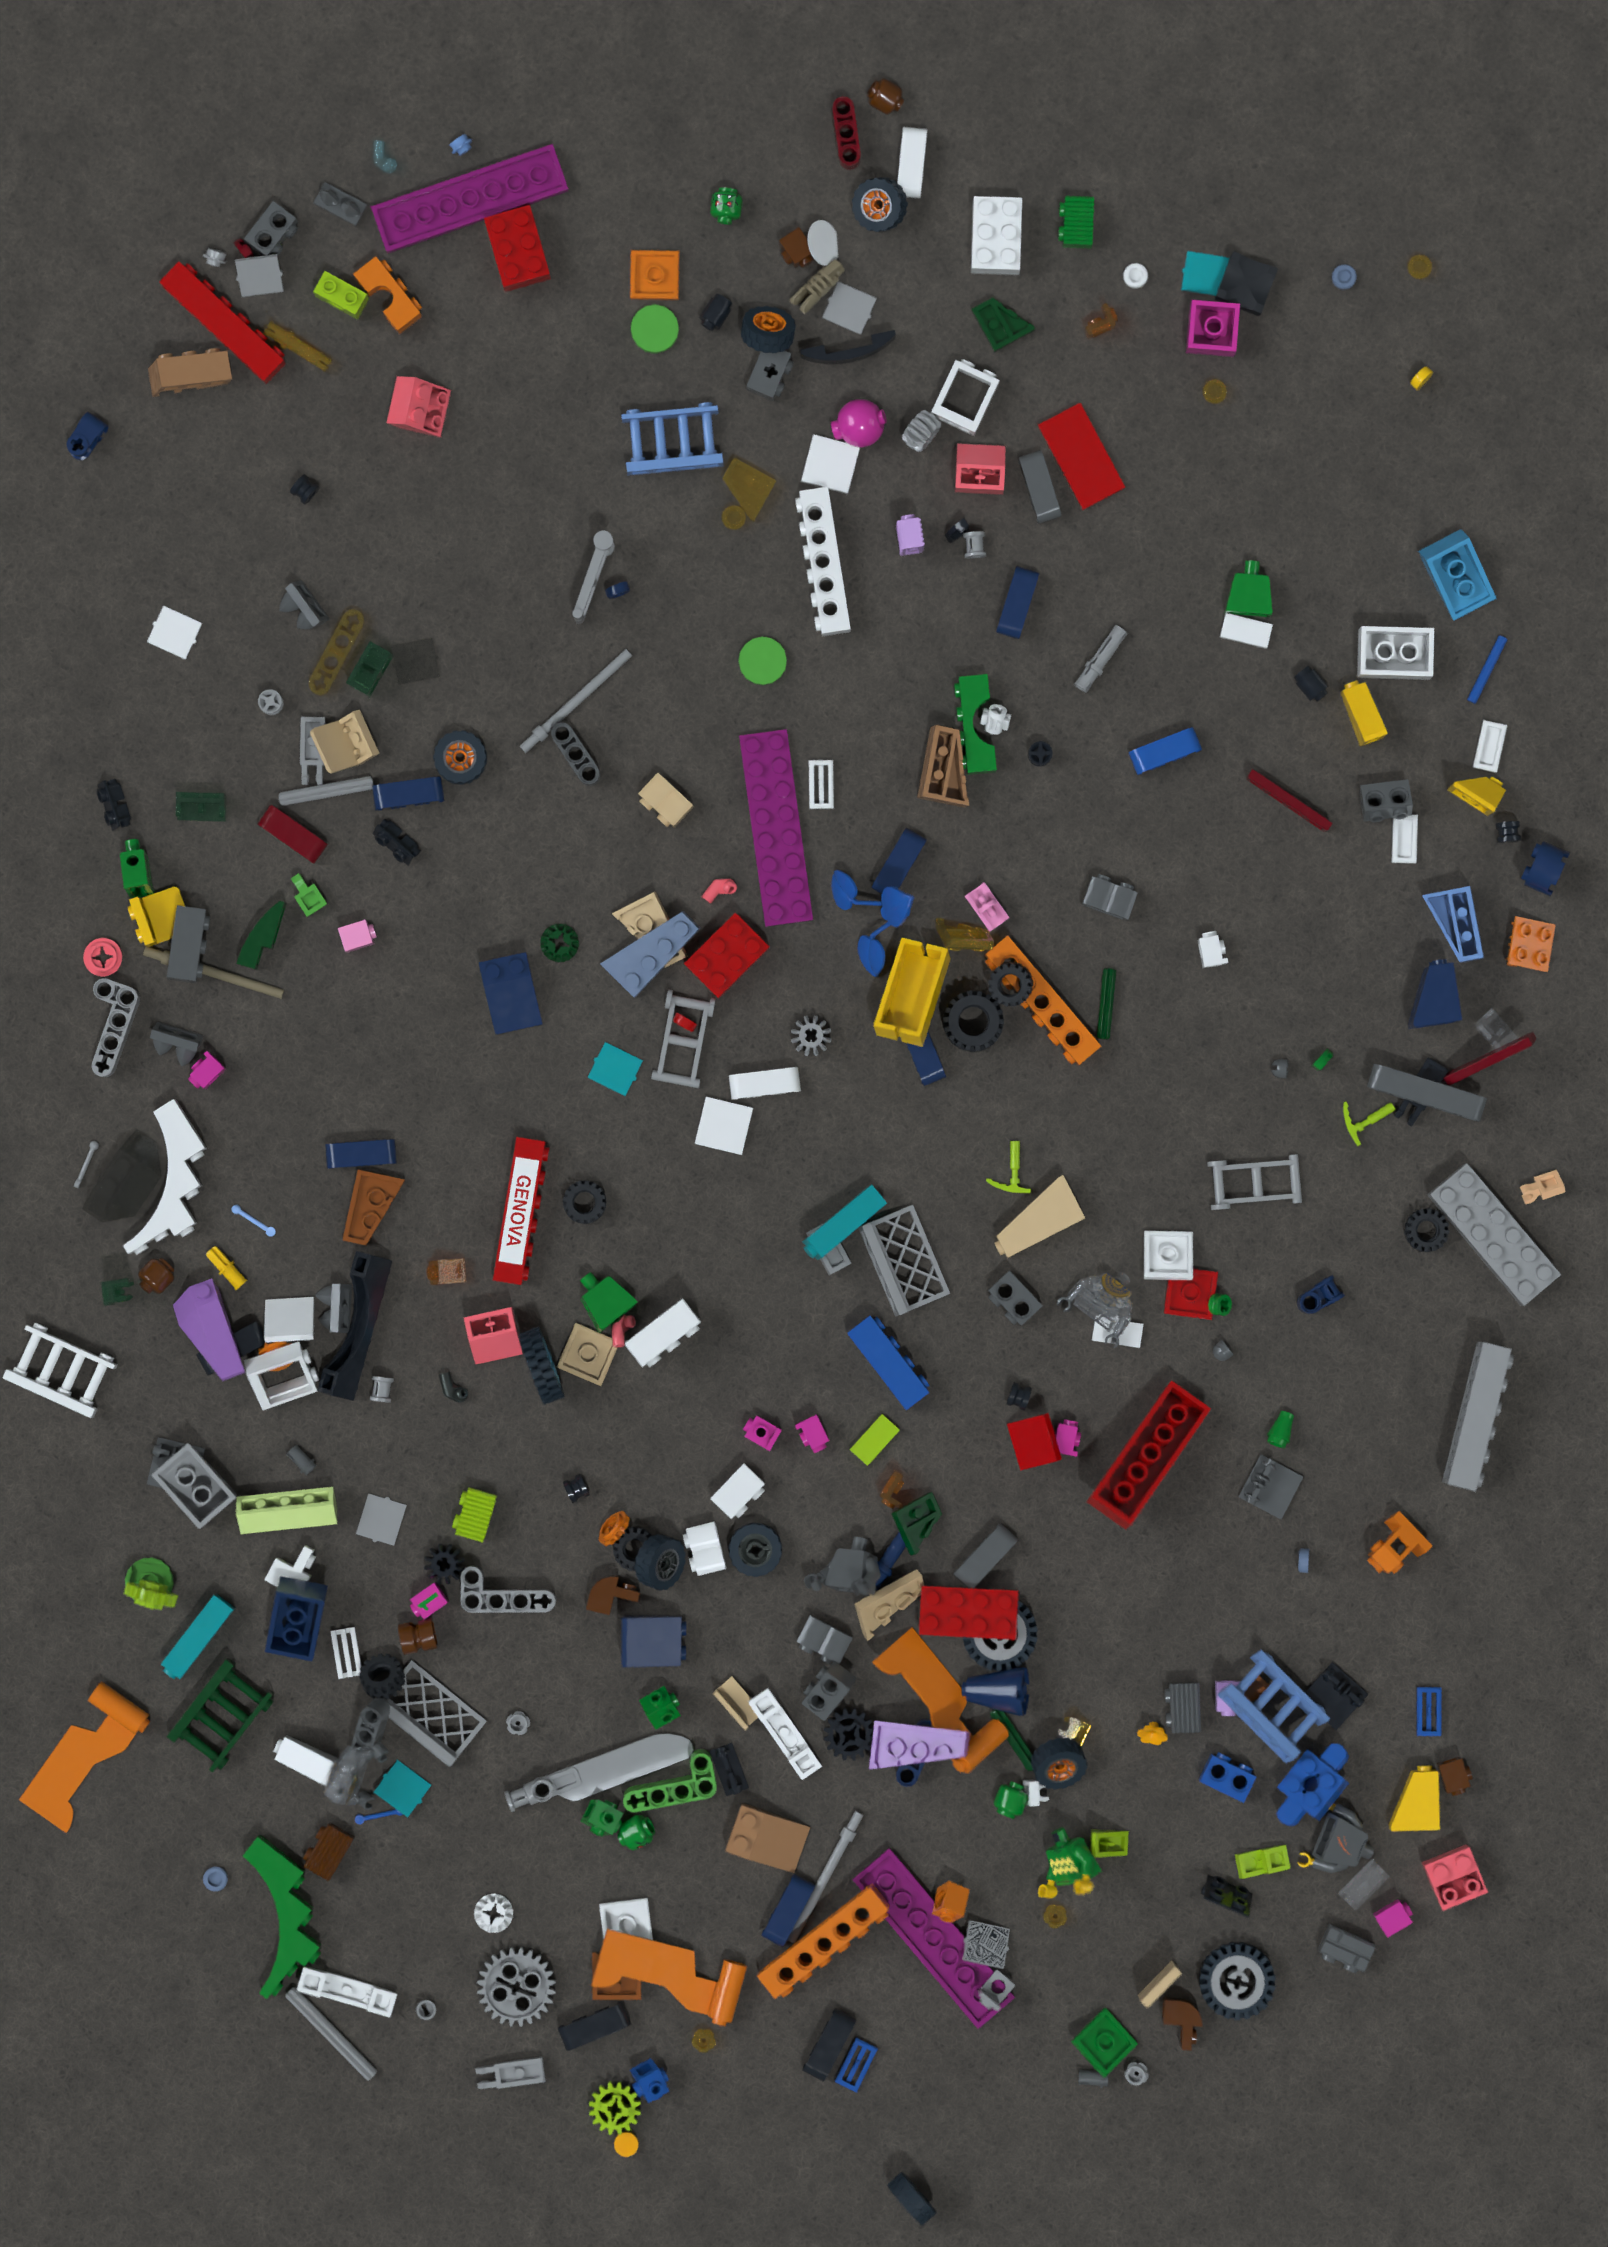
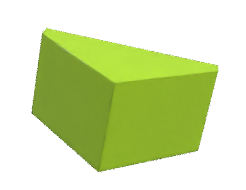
M1091 1829V1853L1094 1857L1127 1856L1129 1831Z

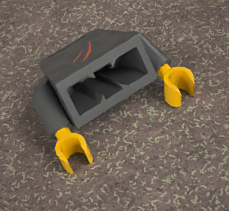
M1333 1803L1329 1810L1333 1811V1814L1328 1812L1312 1853L1315 1859L1311 1857L1309 1852L1303 1851L1300 1852V1855L1307 1856L1308 1862L1297 1863L1301 1867L1312 1865L1314 1869L1335 1873L1346 1870L1348 1866H1357L1361 1857L1370 1859L1374 1848L1372 1845L1366 1844L1368 1834L1362 1831L1363 1824L1357 1815L1338 1803L1336 1805Z

